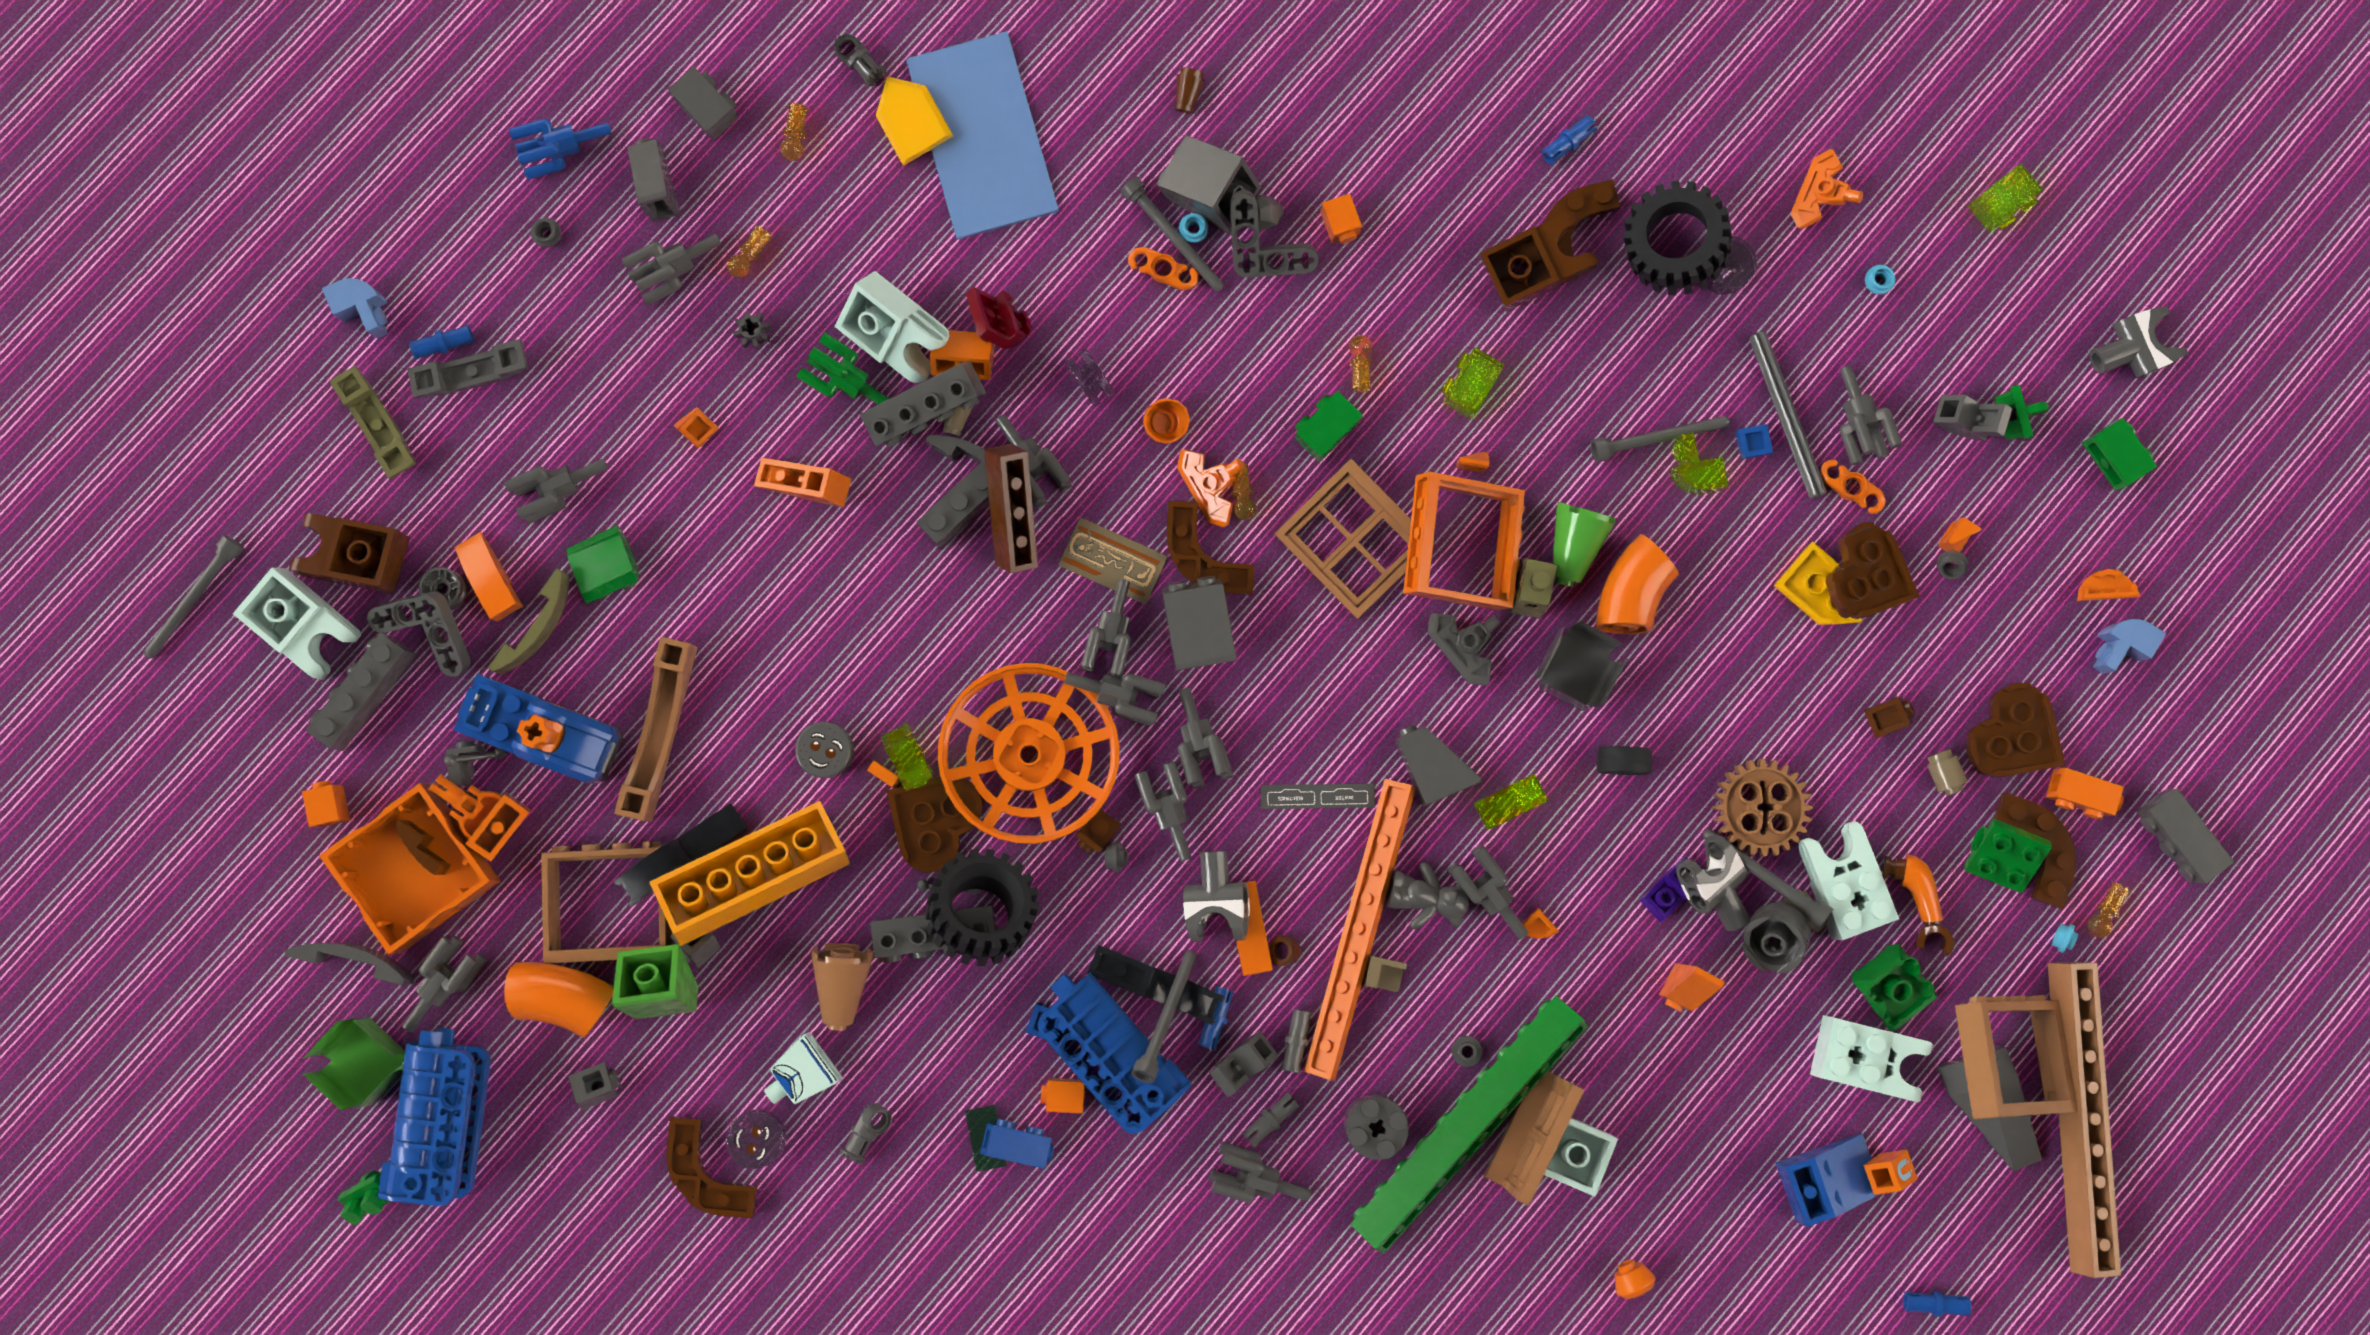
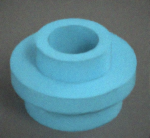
M1191 213L1184 216L1180 221L1179 232L1187 242L1198 243L1207 236L1208 223L1200 214ZM1191 225H1196L1199 227V231L1191 233L1188 228Z
M1885 265L1873 266L1865 275V285L1874 294H1885L1895 284L1893 270ZM1875 276L1883 279V285L1876 283Z
M2062 923L2059 925L2051 944L2057 947L2059 952L2063 953L2066 948L2072 950L2078 938V933L2074 932L2075 925L2069 924L2067 926Z

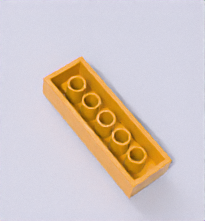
M818 801L650 881V885L680 946L850 863L821 802Z

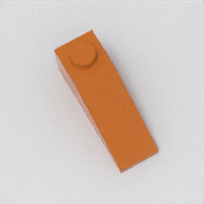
M761 458L754 486L822 504L844 507L852 479L829 468Z
M1675 963L1659 995L1667 999L1665 1002L1666 1006L1680 1013L1683 1008L1694 1011L1719 991L1725 982L1699 967Z

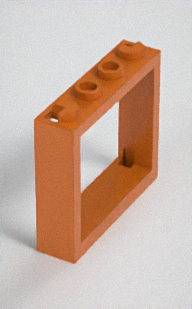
M1435 472L1416 475L1403 594L1493 610L1513 608L1514 595H1517L1515 588L1516 573L1520 566L1518 559L1519 544L1523 537L1521 524L1522 515L1525 511V506H1523L1525 490ZM1439 489L1501 501L1491 598L1429 587Z

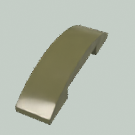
M352 366L329 381L343 405L349 408L375 451L374 456L388 479H393L416 464L411 450L395 421L357 366Z
M557 568L540 591V594L548 598L549 601L516 648L508 644L503 645L488 667L490 671L502 675L513 670L528 660L545 643L556 627L564 610L569 591L570 575Z

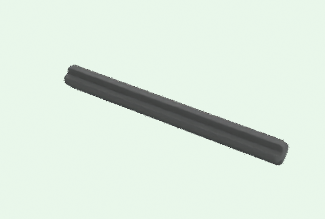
M1765 331L1757 332L1749 340L1810 498L1820 497L1826 493V488Z

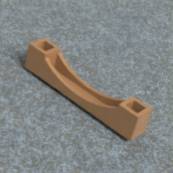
M660 637L653 663V682L646 718L633 762L624 784L621 785L614 812L616 815L653 822L698 647L690 643Z

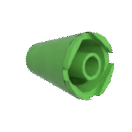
M1558 502L1553 550V564L1557 565L1555 573L1557 583L1573 587L1575 582H1582L1613 528L1616 518Z

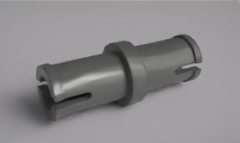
M1293 1009L1289 1035L1285 1036L1284 1042H1287L1281 1070L1301 1073L1304 1049L1309 1044L1306 1038L1312 1013Z
M1288 1092L1270 1109H1264L1261 1112L1262 1116L1242 1132L1247 1140L1258 1132L1249 1140L1254 1148L1274 1129L1278 1131L1281 1128L1280 1124L1300 1107L1293 1100L1284 1108L1292 1100V1096Z

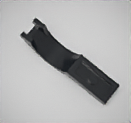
M730 803L679 838L672 840L649 854L615 880L614 883L617 887L621 885L631 897L628 903L633 907L653 891L650 881L721 848L746 831L748 827Z
M1098 945L1088 973L1090 972L1094 977L1163 1004L1167 1000L1176 977L1174 974L1152 967L1101 945ZM1187 980L1176 1009L1214 1025L1216 1019L1212 1017L1218 1001L1223 1002L1225 996Z

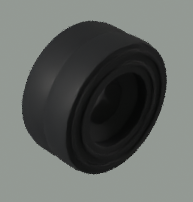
M1626 746L1599 747L1597 749V772L1613 775H1649L1652 772V749Z

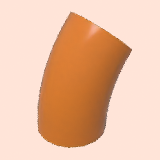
M1640 534L1632 541L1618 558L1607 577L1597 609L1595 628L1599 631L1613 634H1642L1654 630V620L1660 600L1670 584L1679 576V573L1668 556L1645 535Z
M516 962L510 967L504 986L506 1006L513 1018L516 1020H530L552 1024L569 1030L582 1038L594 1026L612 999L614 991L613 985L591 974L566 966L542 962Z

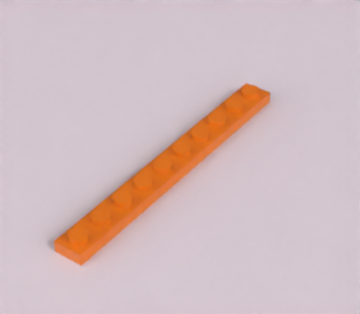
M1389 779L1384 780L1304 1072L1328 1080H1336L1416 787L1413 785Z

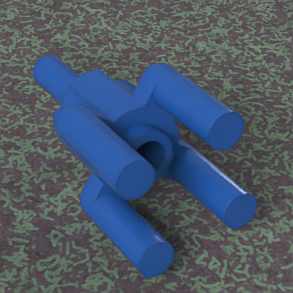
M540 119L509 128L512 140L540 132L543 135L515 144L521 165L551 157L552 161L524 168L527 180L564 170L566 167L564 157L580 153L579 143L612 134L608 122L573 132L571 124L553 129L548 119Z

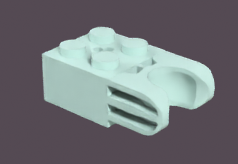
M876 271L855 283L835 325V328L878 362L882 363L885 361L913 383L926 381L931 373L930 361L921 352L919 344L929 350H935L946 345L949 339V331L943 324Z
M272 567L233 613L276 651L283 653L312 678L324 680L331 669L330 665L321 656L319 650L321 640L327 634L334 636L342 642H356L361 637V632L358 628L285 568Z
M1856 821L1849 822L1842 828L1841 834L1844 841V850L1841 856L1835 860L1829 858L1824 853L1820 843L1814 839H1803L1798 845L1816 900L1821 904L1825 902L1834 909L1827 918L1826 926L1831 939L1845 940L1899 920L1862 825ZM1856 896L1857 904L1856 906H1852L1851 901L1854 900Z
M1823 1015L1810 1075L1920 1102L1922 1097L1921 1089L1909 1085L1902 1079L1900 1064L1906 1056L1911 1054L1928 1056L1931 1053L1933 1044L1929 1041ZM1849 1050L1855 1051L1853 1058L1848 1056Z

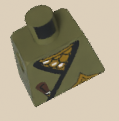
M1521 558L1515 587L1517 595H1514L1513 608H1511L1510 613L1537 619L1542 617L1550 604L1557 568L1556 564Z

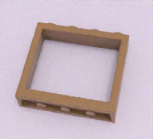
M642 842L643 848L631 849V843L612 844V850H601L600 844L582 845V851H570V846L552 847V852L541 853L543 963L617 960L618 952L673 945V940L670 937L673 934L659 904L660 945L561 950L559 862L645 858L659 849L661 842Z
M2026 995L2011 997L1977 996L1969 998L1970 1003L1955 1005L1973 1119L2078 1112L2059 1000L2046 1001L2045 995L2028 997ZM1989 1013H2031L2045 1101L2003 1104Z

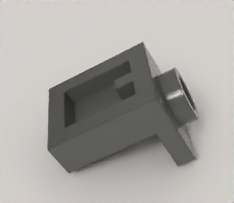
M475 741L456 743V748L446 750V756L454 755L455 757L485 753V747L475 745ZM472 761L458 762L454 766H448L449 780L458 787L472 785L471 778L474 777Z

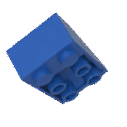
M1862 1133L1775 1162L1796 1222L1809 1227L1835 1218L1880 1195H1874L1864 1168V1164L1871 1160V1156Z

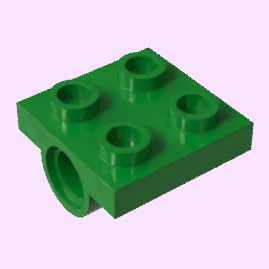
M1993 818L1988 827L1982 826L1976 832L1971 844V854L1966 860L1964 868L1966 872L2022 893L2051 850L2052 844L2050 840Z

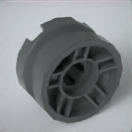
M435 567L428 570L420 580L419 594L430 591L439 592L445 583L448 586V591L442 595L447 600L450 610L453 611L459 608L464 603L465 596L468 595L466 580L459 573L445 567ZM427 604L428 606L435 608L433 604Z

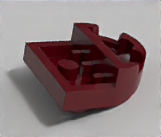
M973 286L966 293L970 306L969 310L976 325V333L983 341L991 342L1004 349H1010L1018 345L1031 332L1032 326L1027 313L1024 310L1019 313L1011 304L1014 298L1004 290L996 297H993Z

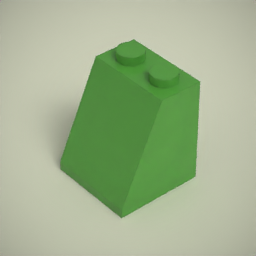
M679 944L617 953L612 1001L614 1008L634 1019L697 1011L698 984Z

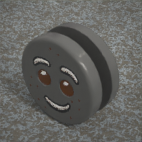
M817 722L805 728L798 737L795 748L796 758L802 769L810 775L819 778H834L844 773L851 765L854 757V743L849 733L842 727L830 722Z

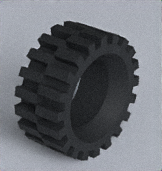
M1671 181V189L1665 190L1662 183L1655 186V195L1651 196L1648 191L1641 195L1642 205L1636 202L1630 208L1632 217L1627 216L1625 220L1626 231H1623V239L1631 270L1635 276L1639 274L1642 284L1647 286L1651 282L1653 291L1661 293L1663 287H1667L1668 295L1675 296L1677 295L1678 288H1684V293L1687 295L1693 293V285L1698 284L1701 290L1707 287V278L1709 276L1715 281L1720 276V266L1726 268L1729 262L1728 253L1732 251L1731 224L1727 208L1722 207V200L1717 194L1711 198L1709 188L1703 185L1699 192L1695 182L1688 181L1686 188H1680L1679 181ZM1685 213L1698 218L1705 225L1707 234L1702 245L1694 253L1682 258H1667L1659 255L1650 247L1648 243L1649 235L1653 227L1664 217Z
M972 849L967 858H965L962 852L955 855L953 863L948 860L943 865L941 872L938 871L926 903L925 920H930L927 926L930 935L937 933L934 943L938 948H941L944 944L948 946L946 955L952 959L956 953L962 955L960 963L969 965L971 958L977 959V966H985L988 958H991L993 965L1002 962L1004 955L1008 959L1015 955L1017 948H1021L1025 943L1039 909V902H1035L1039 895L1037 887L1030 888L1034 880L1031 874L1028 873L1023 876L1021 872L1024 866L1019 861L1013 866L1008 863L1011 856L1003 853L1001 859L994 857L995 850L987 849L984 856L979 855V849ZM969 889L989 891L996 895L1005 905L1008 923L1001 929L993 932L973 931L958 920L953 909V899L961 892Z

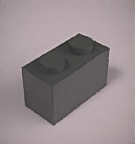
M693 66L667 90L677 104L714 141L738 119L733 109L737 105L726 92L721 95L714 88L717 85L716 82L706 71L701 74Z

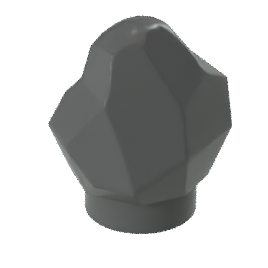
M1256 195L1259 231L1277 225L1284 212L1282 205L1272 197ZM1244 202L1241 205L1242 219H1248L1246 208L1252 204Z

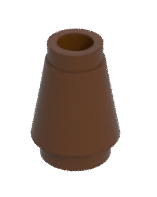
M1182 67L1180 74H1177L1176 111L1192 114V110L1205 83L1202 71Z

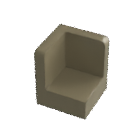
M1370 955L1362 985L1398 992L1403 969L1406 970L1407 964Z

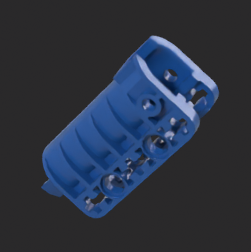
M1090 972L1077 984L1065 973L1050 987L1060 999L1040 1017L1038 1021L1040 1034L1126 1132L1131 1134L1142 1132L1192 1086L1189 1079L1169 1057L1165 1059L1160 1052L1156 1059L1159 1071L1154 1083H1144L1132 1076L1131 1072L1135 1061L1145 1055L1150 1040ZM1047 1017L1050 1019L1057 1017L1060 1020L1057 1026L1062 1033L1066 1028L1070 1030L1060 1042L1056 1040L1060 1033L1054 1028L1047 1029ZM1071 1039L1077 1040L1081 1044L1082 1050L1077 1054H1070L1065 1049L1066 1041ZM1086 1052L1090 1053L1087 1056V1062L1092 1067L1097 1064L1100 1066L1098 1073L1105 1080L1100 1088L1097 1087L1100 1079L1096 1074L1093 1073L1090 1076L1087 1074L1088 1065L1084 1061L1080 1065L1076 1063L1084 1057ZM1109 1087H1118L1122 1091V1096L1118 1100H1110L1105 1095V1091ZM1151 1090H1156L1158 1092V1095L1155 1097H1150L1148 1095V1092ZM1127 1099H1130V1101L1128 1102L1129 1106L1127 1108L1133 1114L1140 1112L1139 1122H1136L1135 1120H1131L1130 1122L1128 1121L1129 1113L1123 1107Z
M438 1027L437 1031L422 1030L420 1031L418 1042L406 1043L391 1158L382 1163L378 1198L444 1206L454 1199L470 1194L474 1188L491 1056L485 1048L480 1046L453 1044L455 1029ZM475 1052H477V1057L482 1059V1064L475 1065L473 1058ZM481 1074L480 1078L474 1077V1075ZM473 1084H475L478 1088V1095L474 1100H471ZM476 1104V1109L470 1110V1105ZM469 1119L474 1120L473 1126L468 1127ZM472 1135V1140L466 1138V1136ZM466 1145L470 1150V1156L467 1161L463 1162ZM468 1166V1171H462V1167ZM461 1180L466 1183V1187L459 1190Z

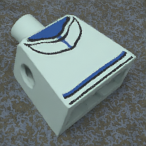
M808 1032L801 1036L770 1068L776 1081L766 1087L764 1092L773 1104H776L787 1095L794 1104H797L838 1083L843 1077L812 1033Z

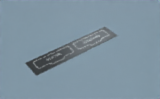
M1374 784L1261 785V809L1375 808Z

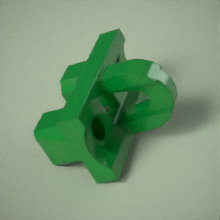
M2020 384L2010 387L2009 392L1994 398L1995 404H2006L2012 410H2015L2017 420L2008 422L2004 434L2005 440L2022 438L2023 442L2031 440L2033 432L2029 417L2045 413L2049 409L2046 401L2025 406Z
M372 1170L364 1174L357 1185L340 1194L337 1201L345 1205L340 1216L350 1224L356 1225L362 1222L366 1214L375 1215L381 1212L384 1205L391 1202L378 1198L380 1172Z

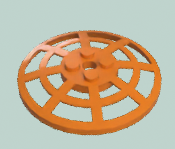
M1020 663L988 672L972 682L958 696L942 724L938 741V764L940 777L947 795L956 809L969 823L999 840L1016 844H1038L1070 835L1084 826L1099 812L1115 784L1119 768L1120 745L1117 728L1106 705L1096 703L1097 693L1064 683L1056 698L1038 692L1019 693L1015 675L1041 674L1064 681L1067 671L1050 665ZM1003 679L1007 696L990 705L979 718L963 709L977 692L989 684ZM1075 688L1093 703L1103 719L1104 728L1088 732L1080 716L1066 704ZM1022 702H1039L1051 707L1042 721L1035 718H1026ZM1010 706L1014 722L1007 725L1001 732L987 724L988 720L998 711ZM1061 712L1073 722L1079 732L1078 736L1062 740L1058 731L1053 727ZM957 719L972 729L966 746L967 765L949 769L948 743L952 727ZM981 734L995 742L993 759L976 763V745ZM1109 739L1110 767L1107 780L1102 789L1087 781L1092 765V744ZM1025 747H1034L1038 751V758L1034 762L1026 763L1021 759V751ZM1083 747V764L1078 776L1063 768L1066 757L1065 752ZM997 770L1000 777L1006 782L997 798L985 787L980 779V774ZM970 777L978 793L992 805L983 821L976 817L963 803L952 781ZM1057 778L1072 786L1071 790L1061 799L1052 804L1048 803L1045 787L1052 784ZM1017 789L1033 791L1037 808H1019L1008 805ZM1080 791L1096 799L1093 805L1079 819L1064 828L1055 829L1051 813L1057 812L1077 797ZM1003 812L1017 817H1040L1044 834L1017 835L994 828Z

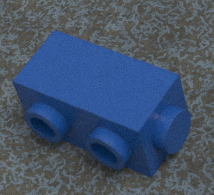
M997 1119L996 1125L987 1123L980 1154L1045 1169L1046 1163L1051 1162L1054 1145L1051 1144L1052 1138L1043 1136V1129L1027 1126L1024 1132L1014 1129L1015 1123Z

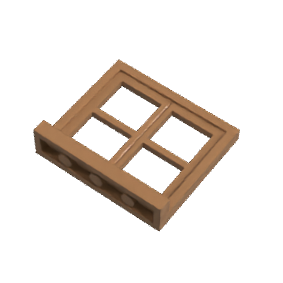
M1350 459L1275 535L1358 619L1405 574L1408 553L1407 550L1386 570L1359 541L1384 519L1409 544L1411 519ZM1347 483L1375 510L1352 534L1324 507ZM1319 511L1347 538L1324 562L1296 535ZM1354 546L1382 574L1359 597L1331 571Z
M1548 1071L1516 1107L1484 1176L1502 1185L1515 1199L1529 1206L1584 1090Z

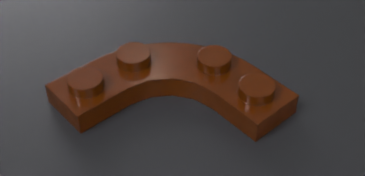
M1613 179L1583 186L1564 195L1550 210L1545 222L1565 212L1574 211L1578 217L1577 226L1587 218L1619 210L1621 206ZM1573 230L1566 233L1558 242L1559 250L1564 255L1574 257L1571 242Z
M1168 501L1167 545L1171 559L1179 572L1192 584L1198 583V578L1215 576L1216 580H1222L1225 594L1252 596L1254 564L1223 563L1211 559L1202 551L1197 540L1198 502Z
M2001 793L1994 819L2050 840L2052 844L2051 850L2040 865V871L2031 899L2058 909H2064L2076 869L2075 848L2069 832L2063 823L2043 806L2009 793Z
M670 1117L666 1152L667 1167L674 1186H677L687 1199V1202L697 1209L713 1215L740 1218L755 1217L758 1185L726 1183L714 1179L706 1172L700 1156L703 1119Z

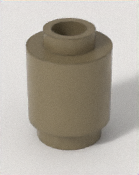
M1951 749L1927 757L1930 763L1927 767L1938 792L1945 791L1946 796L1964 790L1962 784L1968 781L1957 755H1953Z

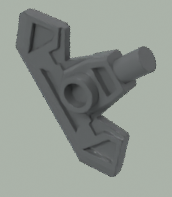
M1432 613L1429 616L1428 635L1468 684L1484 686L1489 684L1491 660L1476 655L1491 637L1490 632L1500 625L1499 620L1492 615L1484 623L1479 621L1457 632L1456 616Z

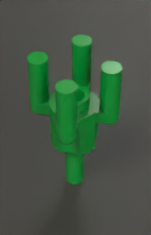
M826 332L820 338L819 343L844 359L839 363L816 347H813L808 355L807 363L830 377V381L828 383L803 367L796 376L829 398L834 397L837 391L840 390L855 399L859 392L876 404L890 399L865 383L869 375L854 366L858 360L857 352Z

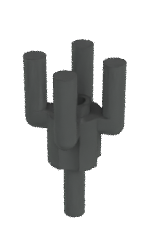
M716 234L687 249L678 242L664 250L659 242H653L621 258L626 269H629L652 256L654 257L653 260L628 272L630 279L633 283H636L640 292L667 280L666 283L641 295L648 306L679 290L682 286L679 276L694 269L691 260L721 245V242Z
M1849 365L1841 368L1840 372L1850 400L1843 404L1849 423L1842 425L1839 432L1851 465H1856L1863 461L1854 434H1857L1864 455L1875 452L1878 459L1889 456L1879 427L1881 423L1890 448L1893 449L1902 445L1890 409L1881 408L1877 410L1872 395L1861 394L1852 366Z
M1005 414L995 420L1011 444L1028 451L1032 501L1038 509L1045 506L1048 502L1045 499L1046 495L1035 480L1042 477L1047 471L1062 492H1065L1072 486L1069 482L1071 480L1050 449H1040L1032 437L1023 440Z
M600 459L573 472L570 471L567 465L551 472L539 466L504 481L507 490L509 492L514 491L517 497L535 489L537 490L540 499L516 509L521 520L526 518L527 522L531 524L566 507L564 498L579 492L578 482L608 470V466L604 459Z
M1118 580L1111 612L1101 611L1098 626L1090 629L1081 663V670L1093 672L1098 648L1115 652L1110 675L1117 678L1122 677L1131 638L1127 634L1130 618L1122 615L1130 581Z
M1067 672L1064 684L1097 693L1096 703L1112 707L1113 715L1148 726L1155 724L1158 713L1133 706L1137 691L1159 697V695H1163L1166 687L1164 683L1131 673L1121 678L1104 674L1102 681L1099 682Z
M1191 688L1179 690L1188 723L1180 727L1184 743L1179 744L1178 752L1188 785H1192L1193 789L1205 786L1198 760H1204L1209 757L1212 758L1217 776H1221L1222 780L1232 778L1233 774L1223 740L1212 733L1209 719L1199 720Z
M1171 762L1163 765L1171 789L1154 794L1146 771L1134 776L1146 811L1150 814H1155L1160 830L1169 828L1180 862L1192 858L1180 825L1189 821L1183 803L1187 800V795L1176 763Z
M1478 845L1471 853L1486 873L1479 876L1473 882L1461 865L1457 863L1451 865L1447 871L1456 883L1460 884L1469 896V900L1475 904L1481 903L1490 916L1499 912L1520 940L1529 932L1508 905L1514 899L1505 886L1508 878L1487 849Z
M455 935L450 940L442 936L419 969V973L425 977L416 989L421 1000L402 1027L412 1033L432 1004L442 1007L449 996L455 993V991L464 992L488 959L480 953H477L475 957L467 954L457 969L448 965V963L462 945L463 940Z
M1224 1141L1221 1142L1218 1153L1223 1154L1221 1163L1239 1168L1238 1176L1235 1177L1212 1169L1208 1179L1209 1182L1213 1183L1211 1192L1246 1203L1252 1202L1255 1195L1271 1200L1275 1192L1304 1201L1309 1200L1311 1189L1279 1180L1280 1170L1263 1165L1258 1152Z

